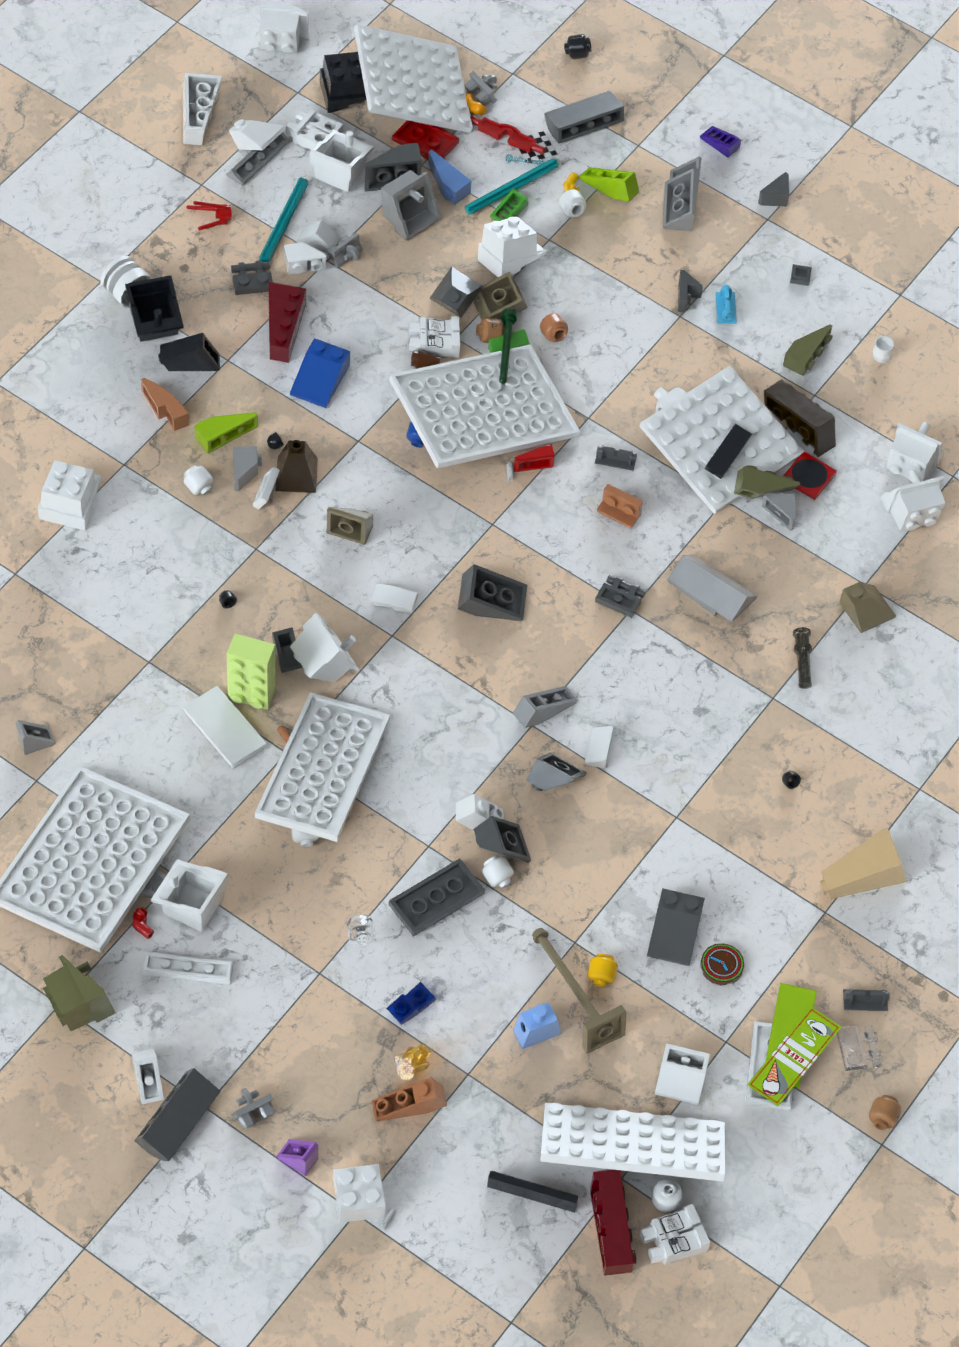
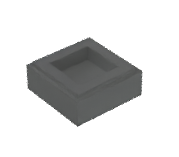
M793 264L790 283L809 286L812 267Z

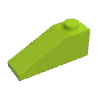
M589 167L579 175L580 180L614 200L628 202L639 193L635 172Z
M253 412L213 416L202 420L194 426L195 438L206 452L210 453L257 428L258 414Z

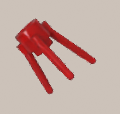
M194 201V206H186L187 209L215 211V218L219 219V221L199 226L198 230L225 225L227 220H231L232 217L231 205Z

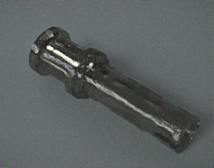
M805 627L793 630V637L795 638L794 652L797 654L798 686L801 689H808L812 686L809 657L812 651V645L809 641L811 630Z

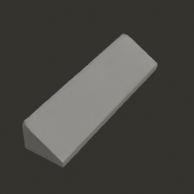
M282 132L264 150H252L226 175L238 184L244 185L286 146L290 139Z

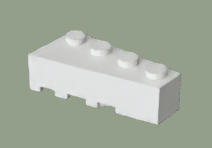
M185 73L183 82V144L202 145L220 91L222 76Z

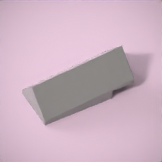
M700 156L670 170V180L665 182L664 229L692 231L702 160Z
M682 555L668 578L670 584L715 616L718 613L731 623L757 599V595L695 555Z

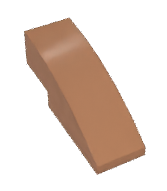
M146 378L141 379L142 393L158 419L166 417L174 431L189 426L188 412L170 392L155 382Z

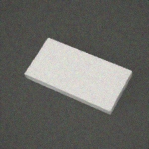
M218 686L183 706V711L232 769L267 747L264 739Z
M757 1021L753 1023L748 1083L766 1061L772 1029L771 1023ZM747 1085V1105L782 1110L791 1109L792 1090L780 1105L776 1106Z

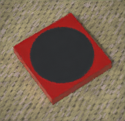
M804 451L783 476L792 477L794 481L800 482V485L795 489L815 500L835 477L837 470Z

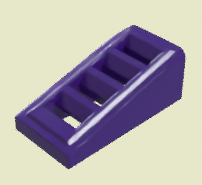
M711 126L700 135L703 141L727 158L735 153L741 145L740 138L714 126Z

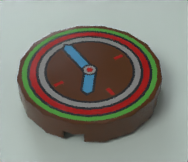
M724 943L714 944L704 951L700 966L707 980L722 986L734 983L742 976L744 959L735 947Z

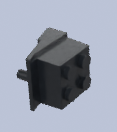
M358 52L324 55L323 68H320V84L327 113L336 112L348 108L351 104L367 100Z
M171 275L125 284L126 298L140 342L178 335V329L184 328Z

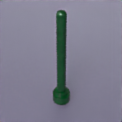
M513 308L504 309L501 317L505 324L499 376L501 384L507 382L512 325L517 321V311Z

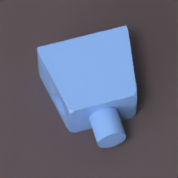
M549 1003L536 1005L534 1008L520 1013L513 1029L522 1049L561 1034L558 1019Z

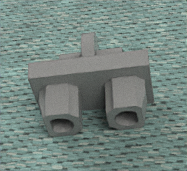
M472 71L469 74L471 79L464 85L466 90L473 94L479 89L480 92L475 96L476 100L482 103V105L489 101L494 104L497 101L493 92L497 88V78L492 74L489 76L484 74L481 79Z
M357 233L351 236L345 235L341 238L338 246L331 245L327 248L328 255L333 259L334 266L337 268L350 259L353 261L358 260L360 257L359 252L363 250L359 242V234Z
M244 1088L241 1090L243 1097L237 1099L236 1102L239 1106L244 1103L247 1106L235 1111L231 1115L234 1120L238 1119L241 1126L246 1129L256 1123L251 1114L252 1111L258 1109L262 1119L275 1113L271 1101L274 1099L270 1093L254 1102L253 1099L259 1096L258 1091L255 1090L249 1093Z

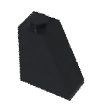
M203 332L160 345L158 358L168 371L220 370V354Z

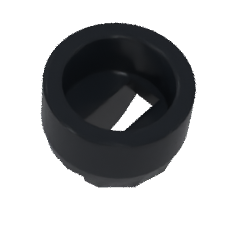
M277 432L271 434L267 439L268 446L271 449H279L284 446Z
M224 590L219 595V601L223 608H231L237 602V598L232 591Z
M789 770L783 774L782 782L787 788L794 789L800 784L801 778L796 772Z

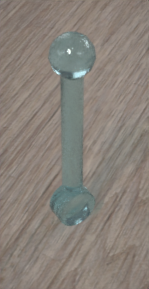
M507 154L505 157L507 162L518 161L537 164L538 166L544 163L541 159L536 161L516 158L511 154Z

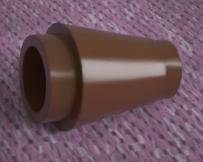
M419 349L412 352L411 366H414L415 369L440 364V357Z

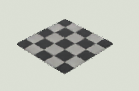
M544 131L529 135V137L536 139V144L546 148L543 155L533 150L531 153L519 149L527 164L557 155Z

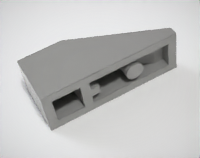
M566 686L523 696L513 711V715L524 728L543 723L576 704L578 700Z

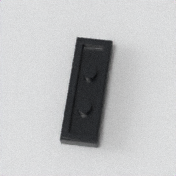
M735 423L705 466V470L722 479L750 439L752 433Z

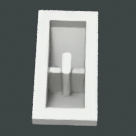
M323 220L305 226L297 243L304 242L313 248L327 251V248L331 245H338L340 237Z

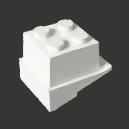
M282 0L260 1L259 32L261 49L297 53L300 37L309 40L308 11L284 3Z
M333 130L310 152V164L314 165L315 179L349 192L365 169L367 156L374 149V146L354 139L352 131H347L345 135Z
M510 217L506 220L485 224L482 244L478 246V261L497 277L508 272L514 275L521 271L523 266L546 254V250L537 244V233L518 217Z
M926 422L922 423L919 431L898 423L886 468L894 474H900L908 478L910 481L908 472L916 470L920 482L925 481L932 468L936 470L944 455L942 442L925 435L930 427Z
M54 460L41 491V501L38 506L39 519L86 530L102 477L95 475L92 469Z
M911 470L908 474L912 484L897 487L893 491L889 490L881 496L887 513L892 514L900 531H912L920 526H932L937 523L945 505V500L939 486L940 482L944 480L943 476L920 482L916 470Z
M315 613L302 626L304 631L290 646L294 652L295 659L303 666L304 673L311 679L335 683L349 669L358 672V666L347 651L356 642L355 637L350 635L342 643L336 633L326 625V620Z
M177 859L153 895L151 902L162 905L163 914L202 932L223 900L224 889L228 885V874L207 866L204 868Z

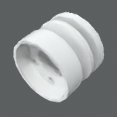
M124 255L114 259L107 265L101 276V284L123 307L129 308L125 284L152 278L130 256Z

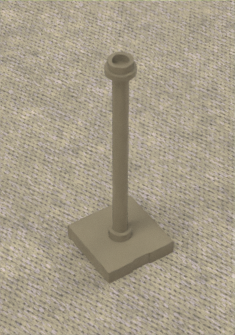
M543 928L536 929L532 933L533 941L542 945L592 1019L583 1023L582 1047L588 1054L607 1043L625 1036L626 1010L620 1005L599 1015L547 939L548 932Z

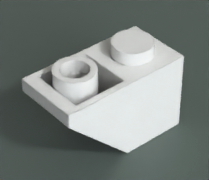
M304 242L284 245V260L288 275L326 269L325 253Z
M476 794L456 802V822L470 829H474L491 816L504 820L502 808Z

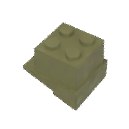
M61 955L59 958L63 967L43 978L46 987L43 988L45 994L50 1000L62 1026L67 1024L70 1031L94 1020L98 1023L116 1013L104 989L89 975L87 977L83 975V973L91 970L88 961L75 967Z

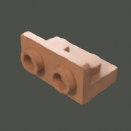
M607 484L604 488L603 500L598 506L597 512L628 528H632L641 516L643 501Z

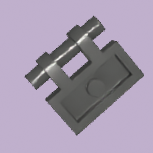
M259 260L255 261V263L245 264L240 262L238 265H231L232 273L239 272V275H233L235 295L269 292L268 282H273L271 271L263 272L265 269H270L269 261L262 262ZM247 271H256V272H257V273L246 274Z
M609 575L606 580L609 584L604 583L595 597V602L632 618L641 602V598L636 597V595L644 598L646 590L641 589L635 583L632 585L623 581L621 577Z

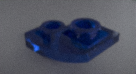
M420 982L406 995H400L386 1009L402 1025L426 1009L436 998Z

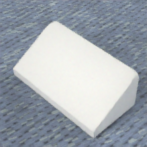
M614 726L592 728L584 765L605 769Z

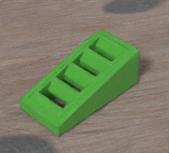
M512 189L491 213L490 218L495 221H502L497 216L498 214L504 216L505 220L510 217H516L529 204L528 198ZM505 209V210L508 211L510 214H509V215L506 214L505 212H503V210Z

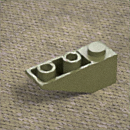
M829 324L795 340L785 353L783 366L804 376L806 371L811 370L814 366L815 358L820 357L823 353L824 345L830 343L833 337L831 333L833 325Z
M747 465L737 473L734 494L754 499L763 497L766 493L791 491L798 487L800 482L794 481L792 477L777 476L772 471L757 470L755 466Z

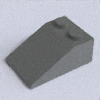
M418 143L398 145L365 164V192L381 190L383 186L409 170L418 176L421 175L422 158Z
M474 564L462 574L458 609L474 616L522 621L527 584Z
M662 888L647 957L686 966L690 965L705 898Z

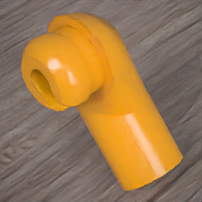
M466 94L470 113L485 114L486 106L474 101L473 94Z

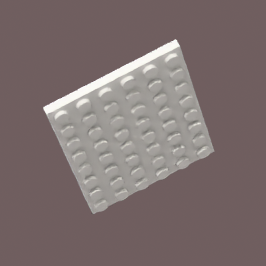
M531 344L510 349L508 375L505 384L499 382L502 351L390 374L389 381L437 469L579 437V428Z
M79 766L1 877L0 907L101 953L189 822L190 814Z

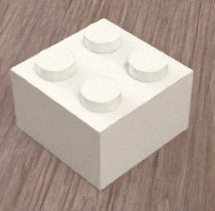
M379 1164L333 1170V1184L339 1223L385 1217V1200Z

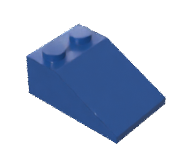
M314 338L304 356L290 395L326 408L350 366V351Z

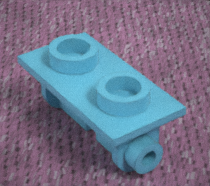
M724 285L720 292L715 293L717 323L737 324L735 292H732L729 285Z

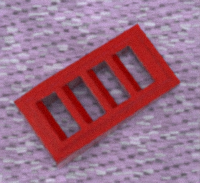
M552 444L516 456L514 459V472L552 468L555 456Z

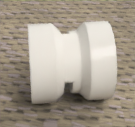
M880 336L875 340L872 353L875 361L886 363L891 359L894 341L890 337Z

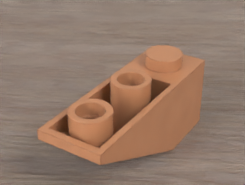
M430 1077L373 1099L372 1105L375 1120L384 1121L427 1114L447 1106L443 1085Z

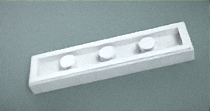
M145 952L142 975L230 985L233 961Z

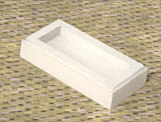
M273 467L264 475L253 507L260 509L268 501L279 474V469Z

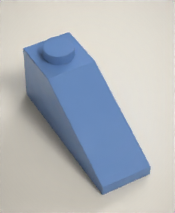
M431 149L429 151L428 164L441 195L456 205L471 193L472 181Z

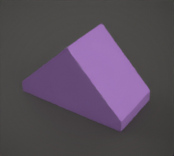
M289 1139L276 1157L306 1176L318 1160V1144L316 1142Z

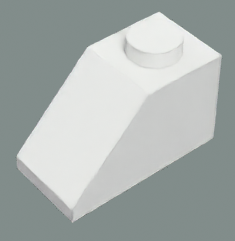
M154 1049L132 1053L141 1103L146 1104L164 1100Z

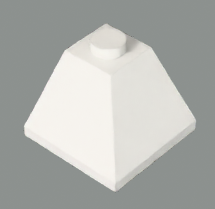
M240 119L234 123L229 132L239 150H264L286 127L285 125Z

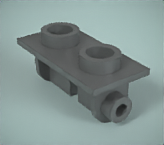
M604 445L602 447L598 446L595 464L634 471L637 453H633V450L619 449L618 451L615 448Z
M843 989L844 1010L888 1011L890 994L885 990Z

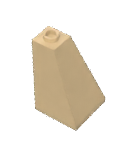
M888 827L823 870L821 873L824 880L820 881L824 893L829 892L831 899L907 882Z

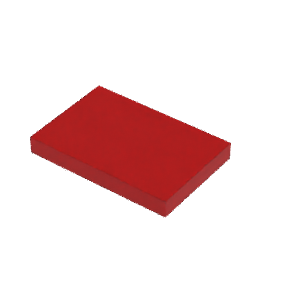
M406 120L392 135V141L400 145L418 143L421 157L427 160L429 159V151L431 149L444 159L459 143L458 137L438 126Z

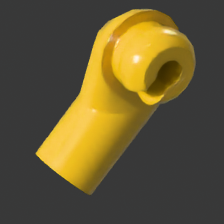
M572 172L564 182L563 187L565 191L572 189L579 191V187L576 188L575 184L579 179L576 173Z

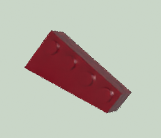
M268 282L270 360L289 363L306 306V288Z
M621 1170L593 1172L590 1196L604 1276L632 1273L633 1264H636L635 1250L631 1249L633 1237L631 1228H628L629 1214L628 1208L625 1206V1191L622 1184Z

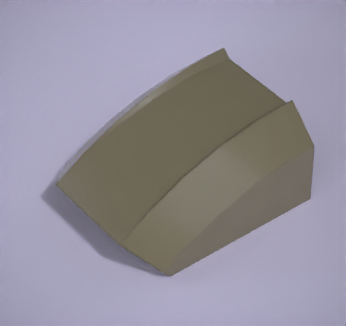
M510 272L483 285V288L474 299V304L481 320L484 318L499 319L502 317V311L506 308H513L517 313L528 308Z

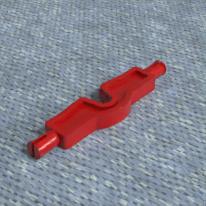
M473 115L470 117L472 124L478 126V131L496 140H500L504 135H509L507 143L510 146L531 153L533 150L541 155L546 150L545 147L536 144V139L522 134L512 125L499 124L486 117H483L482 120Z

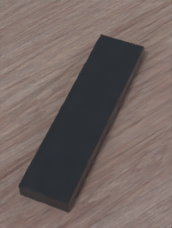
M490 1171L487 1187L575 1213L578 1195L495 1171Z

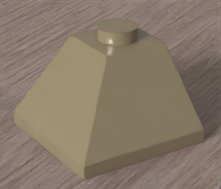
M328 507L327 534L365 545L373 527V514L350 508Z
M858 582L842 590L839 603L860 633L896 617L874 585Z

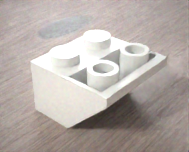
M666 1043L655 1095L698 1105L710 1054Z

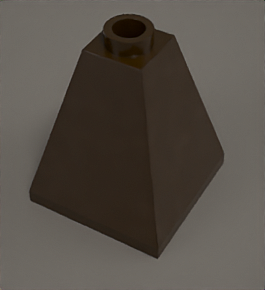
M289 440L278 455L277 469L280 471L276 479V491L316 493L318 458L306 441Z

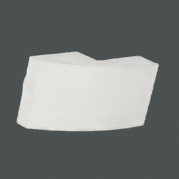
M376 584L370 602L374 606L392 607L394 611L413 613L418 593L395 586Z

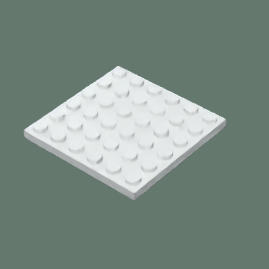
M356 24L354 33L369 112L467 133L472 131L473 126L469 107L467 106L466 91L456 46Z
M731 366L723 369L662 408L639 425L714 514L741 497V495L734 494L737 473L744 466L752 465L757 467V470L772 471L776 474L796 461L804 452ZM736 423L752 433V435L723 478L720 479L705 470V466Z

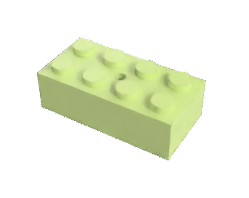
M234 634L227 651L228 699L235 703H244L257 709L268 710L276 690L275 644Z

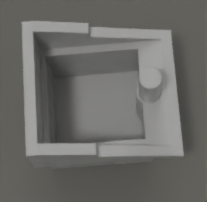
M409 170L381 188L383 216L395 226V232L406 241L441 219L438 202L434 197L429 175L426 171L418 176Z

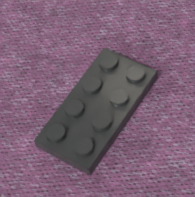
M459 858L389 900L388 905L414 937L485 893V889Z

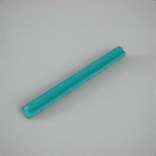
M555 158L550 159L465 205L466 213L472 215L507 196L512 189L518 190L558 168L557 160Z
M302 177L298 179L259 256V260L262 262H270L308 186L307 179Z

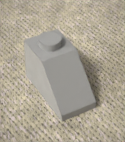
M257 446L233 447L235 491L242 489L258 475V466H262V454L257 453Z

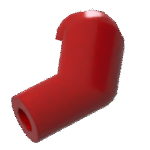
M138 907L133 913L132 926L146 939H150L155 931L146 925L148 912L145 908Z

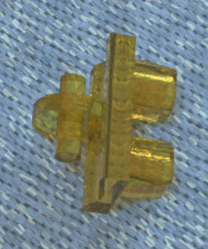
M421 1043L416 1048L413 1046L408 1047L405 1053L396 1055L394 1061L399 1063L397 1067L398 1075L404 1080H409L416 1075V1072L427 1069L430 1062L426 1059L431 1050Z

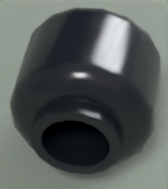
M585 34L569 36L567 43H564L565 53L569 54L573 60L588 57L589 52H592L590 38L586 37Z

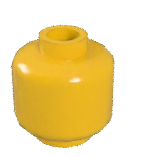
M597 954L596 957L590 959L587 977L593 981L594 986L605 988L607 984L615 982L618 964L614 961L613 956Z

